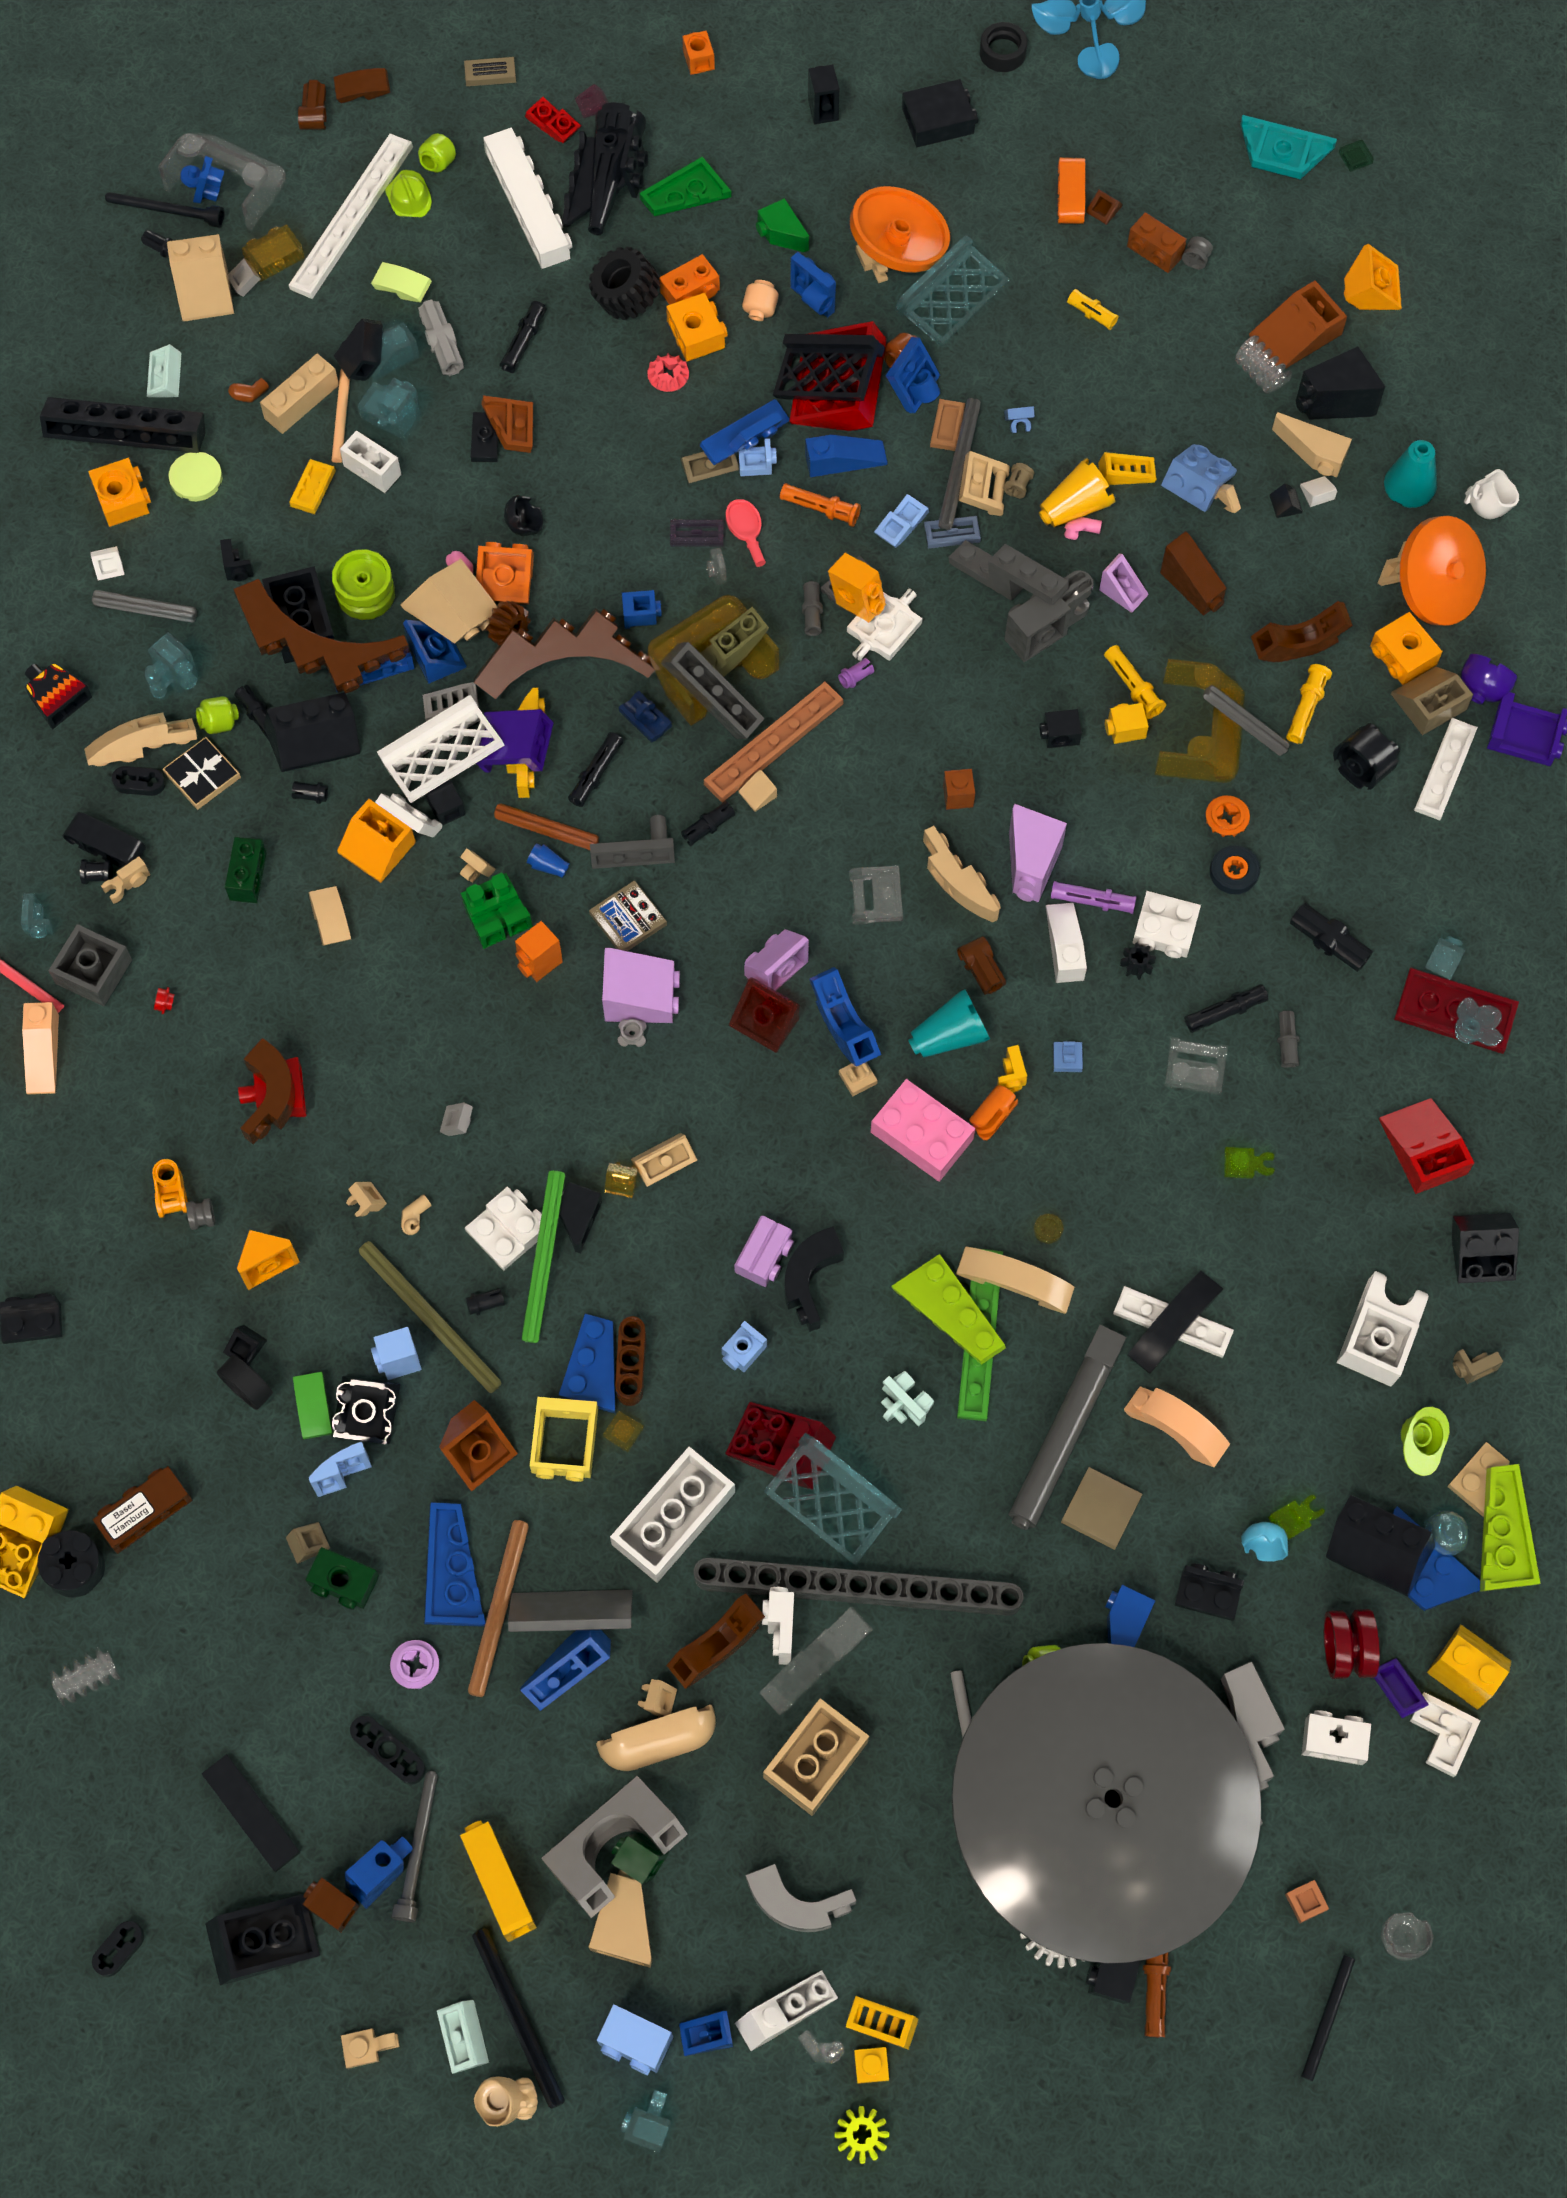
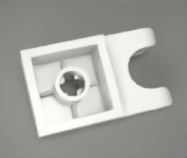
M1375 1271L1368 1279L1337 1363L1391 1387L1402 1374L1429 1296L1423 1291L1416 1290L1414 1296L1408 1300L1406 1305L1399 1306L1393 1304L1385 1294L1387 1277Z

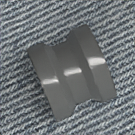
M1192 237L1188 242V249L1182 255V261L1185 265L1200 270L1205 268L1208 261L1207 257L1213 251V245L1203 237Z
M210 1198L204 1199L201 1203L186 1202L191 1230H196L202 1225L208 1227L215 1226L214 1210Z

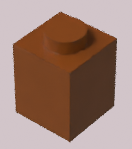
M972 769L944 771L943 790L946 810L971 808L974 806L975 788Z

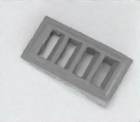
M474 682L465 683L424 694L425 720L428 721L453 706V698H458V701H461L464 697L471 695L479 708L476 684ZM447 699L448 707L443 709L442 700ZM437 700L438 710L432 711L431 701Z

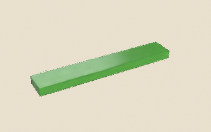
M986 1250L1003 1255V1251ZM971 1280L969 1295L996 1331L1000 1287L988 1282L980 1284ZM964 1350L957 1418L987 1421L993 1357L981 1365Z

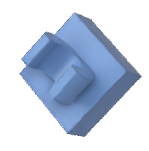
M1034 406L1004 410L1005 421L1013 420L1010 424L1012 433H1017L1016 425L1018 422L1024 423L1026 432L1031 430V423L1027 418L1035 417Z
M1054 1042L1053 1071L1082 1072V1042Z

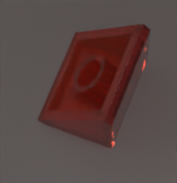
M750 977L729 1026L777 1053L799 1020L800 1004Z

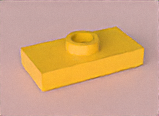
M310 459L289 501L290 507L315 514L335 474L334 466Z

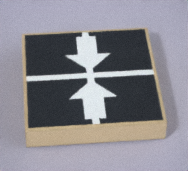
M207 737L163 768L164 774L197 810L241 778L239 772Z

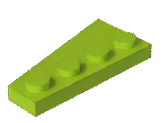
M940 1254L891 1286L897 1294L905 1298L918 1312L924 1314L937 1328L949 1335L955 1343L981 1365L1006 1349L1003 1341Z
M1519 1464L1487 1468L1480 1592L1541 1584Z

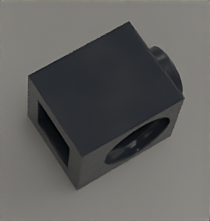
M1078 709L1045 712L1044 723H1040L1039 729L1041 740L1046 739L1047 748L1080 745L1082 731Z
M450 779L425 794L429 806L442 826L465 816L463 802Z

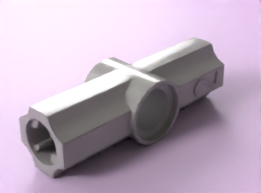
M432 299L425 301L418 307V311L425 328L428 345H431L430 350L432 353H435L443 375L451 376L458 374L464 366L456 346L457 342L453 328L450 323H447L439 301L436 302Z

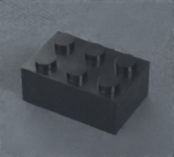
M315 566L262 579L268 596L285 615L299 626L319 636L335 640ZM283 646L281 653L284 663L294 662L288 646Z

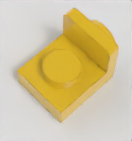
M1016 1045L1007 1047L1006 1058H1003L1006 1075L998 1077L997 1085L1004 1086L1012 1092L1021 1090L1027 1081V1073L1020 1049Z

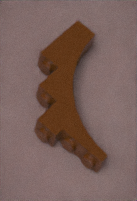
M259 579L233 589L261 655L266 653L268 655L276 654L283 649V646L287 645L300 674L304 672L306 674L314 673L321 669V665L325 664L338 693L342 691L349 693L360 687L359 684L363 683L361 672H373L381 667L380 664L389 660L397 662L405 658L406 653H409L408 643L404 635L370 643L340 642L319 636L299 626L285 615L268 596Z
M595 608L576 634L573 632L575 627L563 618L560 621L553 618L535 643L531 641L534 637L523 628L517 631L512 627L475 676L474 683L496 699L510 683L528 670L546 662L566 657L591 656L610 659L633 668L647 678L651 676L655 668L651 664L653 659L641 650L637 654L630 648L632 643L620 634L617 637L613 635L618 629L617 624L614 622L617 618L604 608L601 612Z

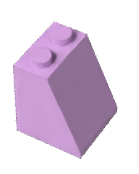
M1014 804L1009 829L1013 893L1017 894L1024 901L1030 902L1034 900L1039 902L1062 849L1067 823Z
M605 948L602 996L605 1021L621 1022L622 1020L635 1019L650 1023H673V1014H678L679 997H674V988L680 987V971H675L674 961Z

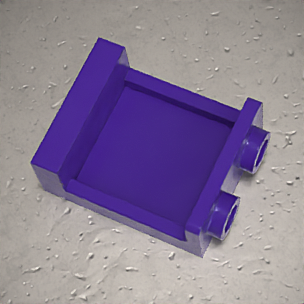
M1509 692L1499 702L1487 749L1551 767L1554 759H1560L1564 743L1560 742L1561 735L1566 736L1567 709L1562 708L1560 714H1555L1513 702L1515 693Z
M541 709L484 712L485 718L505 746L476 764L484 772H491L492 765L526 764L533 772L542 771L554 722ZM482 737L479 746H486L494 740L493 738Z

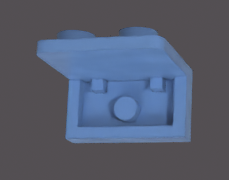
M1193 444L1173 459L1161 486L1206 512L1210 508L1219 488L1235 476L1237 469L1228 460L1211 454L1206 447Z

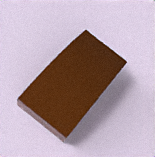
M386 68L357 70L334 77L336 100L340 103H345L362 96L367 100H371L390 93Z

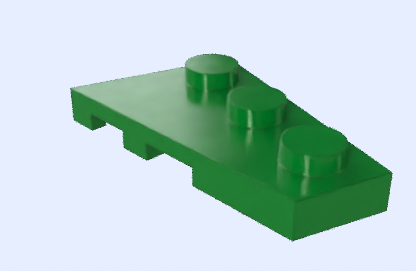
M703 157L640 192V200L654 217L732 197L729 187Z

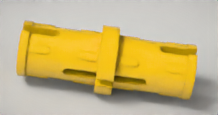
M1077 289L1072 291L1067 300L1068 304L1085 313L1087 319L1090 320L1092 318L1109 330L1118 321L1119 316L1103 307L1099 300H1092ZM1085 303L1100 312L1101 315L1086 307Z

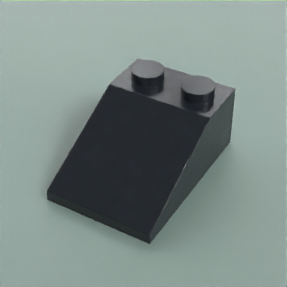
M304 1894L219 1915L205 1923L220 1986L320 1956L309 1910L303 1905L306 1900L303 1897Z

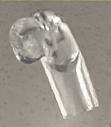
M810 2029L797 2038L815 2062L833 2064L839 2061L840 2057L845 2053L841 2042L836 2040L832 2043L819 2042Z

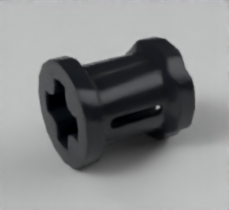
M81 860L80 879L82 884H88L90 881L105 882L112 879L113 865L111 860H105V862Z

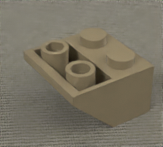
M1434 667L1391 692L1393 698L1422 735L1466 711L1473 696L1458 674L1439 667Z

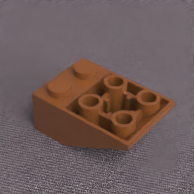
M1314 280L1293 293L1251 331L1249 336L1281 372L1341 336L1347 316Z

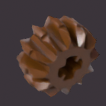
M513 601L499 602L497 608H492V615L488 618L490 621L486 627L489 631L488 638L499 645L512 627L517 631L523 628L528 632L527 627L531 622L528 618L529 611Z

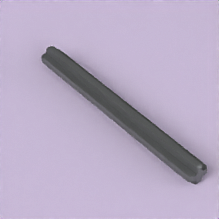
M969 398L966 402L938 526L941 529L950 530L953 527L959 501L965 456L971 449L981 402L979 399Z

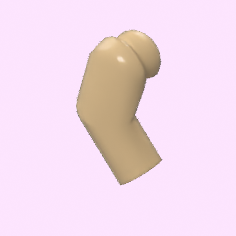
M425 1195L420 1196L402 1210L401 1228L405 1234L413 1235L419 1231L420 1214L432 1206Z

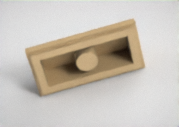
M679 1133L637 1155L631 1161L648 1187L697 1161V1158L686 1136Z

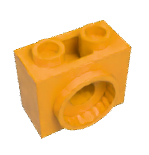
M705 293L666 306L667 322L686 362L725 348V337L728 336L723 321H718L716 306L713 301L709 302Z
M129 458L88 471L109 527L149 514L147 504L151 503L146 487L140 488L139 482L143 481L138 466L132 467Z
M844 553L828 570L836 604L869 623L876 615L883 611L886 605L879 572L867 563Z
M1410 612L1375 632L1370 645L1373 654L1386 664L1390 675L1398 679L1402 685L1436 666L1443 652Z

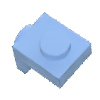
M770 438L765 439V446L752 447L747 451L744 448L738 452L740 476L771 475L772 464H777L776 448H771Z

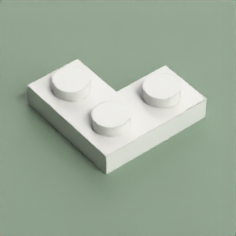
M1424 1692L1422 1695L1429 1705L1413 1713L1410 1722L1437 1735L1426 1764L1455 1777L1480 1720Z

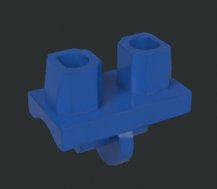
M205 156L202 171L192 165L185 166L181 170L180 179L182 183L188 187H196L193 199L195 203H201L202 197L216 202L221 187L224 170L211 166L213 158Z

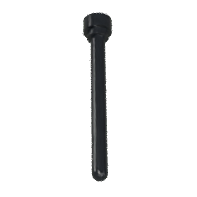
M111 192L105 195V200L108 203L203 219L209 226L221 228L225 217L224 208L212 205L211 207H206V209Z

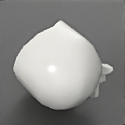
M1500 469L1485 476L1486 478L1477 481L1465 492L1466 498L1464 503H1470L1473 510L1482 518L1495 519L1501 517L1516 506L1519 501V493L1515 485Z

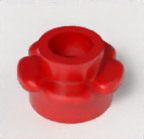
M169 987L167 989L158 988L154 1010L162 1011L161 1014L165 1013V1009L171 1011L174 994L169 993Z

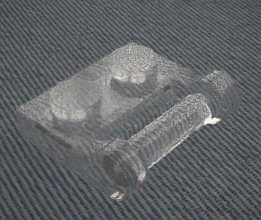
M899 866L863 867L849 870V880L853 884L855 911L852 914L853 924L862 925L872 922L903 921ZM871 879L874 910L866 911L863 881Z
M1171 1036L1164 1086L1221 1095L1228 1045L1219 1044V1046L1198 1044L1180 1041L1179 1037ZM1178 1052L1217 1058L1216 1064L1177 1058Z

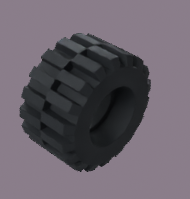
M628 246L625 249L617 247L616 251H608L605 257L602 256L599 259L600 262L594 265L592 268L594 272L589 276L591 295L613 318H621L622 320H627L629 317L632 319L636 318L638 313L641 312L643 314L646 312V308L648 306L651 307L654 303L653 299L657 298L659 293L657 289L660 288L659 274L636 248L633 250L632 247Z

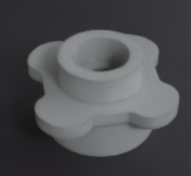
M629 1019L622 1020L618 1026L621 1032L620 1037H618L619 1045L625 1047L629 1044L642 1047L646 1043L644 1037L646 1023L644 1021ZM631 1031L635 1032L634 1035H630L629 1033Z

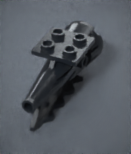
M616 102L606 103L602 106V110L599 111L598 109L596 112L595 136L587 137L585 131H579L580 144L579 148L574 152V170L569 174L570 187L569 191L564 195L563 227L570 226L590 211L588 231L594 235H601L620 189L627 185L631 197L637 198L639 188L643 187V170L648 165V152L644 150L642 145V135L646 127V119L640 111L637 110L635 114L629 110V105Z

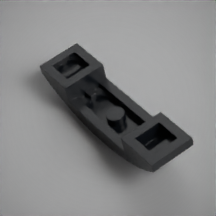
M1200 1271L1157 1317L1127 1356L1151 1374L1188 1328L1218 1297L1223 1288L1204 1272Z

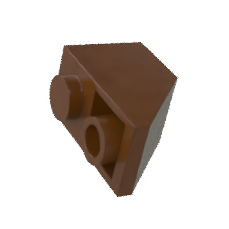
M322 1877L318 1883L312 1882L303 1896L306 1899L303 1905L340 1933L360 1907Z

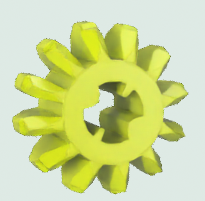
M859 2106V2118H855L854 2113L850 2109L847 2110L846 2115L851 2121L850 2124L842 2119H839L837 2122L840 2127L847 2129L846 2132H835L834 2134L836 2139L846 2138V2142L840 2144L838 2150L841 2152L847 2147L851 2148L847 2160L852 2161L855 2152H860V2164H865V2152L867 2151L873 2161L877 2160L878 2156L873 2147L875 2146L879 2150L885 2151L887 2146L877 2140L878 2138L889 2137V2132L887 2131L878 2132V2128L884 2126L886 2120L883 2118L874 2123L872 2120L877 2114L875 2109H872L869 2117L865 2118L864 2106ZM859 2126L867 2127L865 2132L869 2130L871 2133V2137L866 2138L865 2144L857 2143L859 2139L854 2140L853 2133L858 2132Z

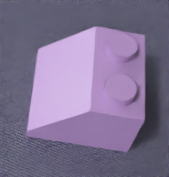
M786 929L779 935H772L759 953L753 952L746 959L744 965L745 976L762 993L769 997L808 962L809 940L803 935Z

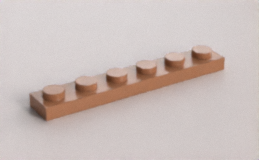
M823 682L706 777L704 785L723 803L744 786L756 772L766 768L842 706L843 698L826 682Z

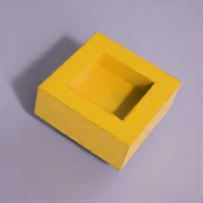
M886 2047L854 2050L857 2084L889 2081Z

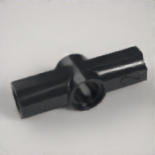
M1306 903L1299 907L1290 921L1292 926L1313 940V944L1318 950L1321 948L1325 951V955L1336 956L1357 972L1362 969L1373 953L1371 949L1352 937L1348 928L1342 922L1336 919L1328 920Z

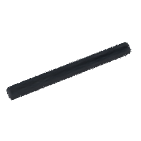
M486 1928L475 1932L472 1938L548 2107L551 2109L563 2104L565 2099L491 1935Z

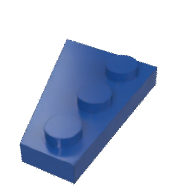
M588 1314L584 1315L559 1392V1398L597 1402L598 1409L615 1413L613 1321Z

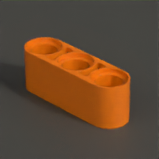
M1060 157L1058 164V223L1084 224L1085 158Z

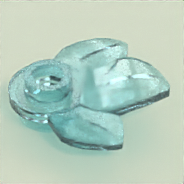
M1471 997L1464 999L1458 1005L1456 1012L1459 1019L1455 1024V1035L1458 1040L1466 1044L1479 1041L1486 1046H1494L1502 1042L1503 1036L1495 1029L1502 1020V1014L1499 1009L1490 1005L1479 1007Z

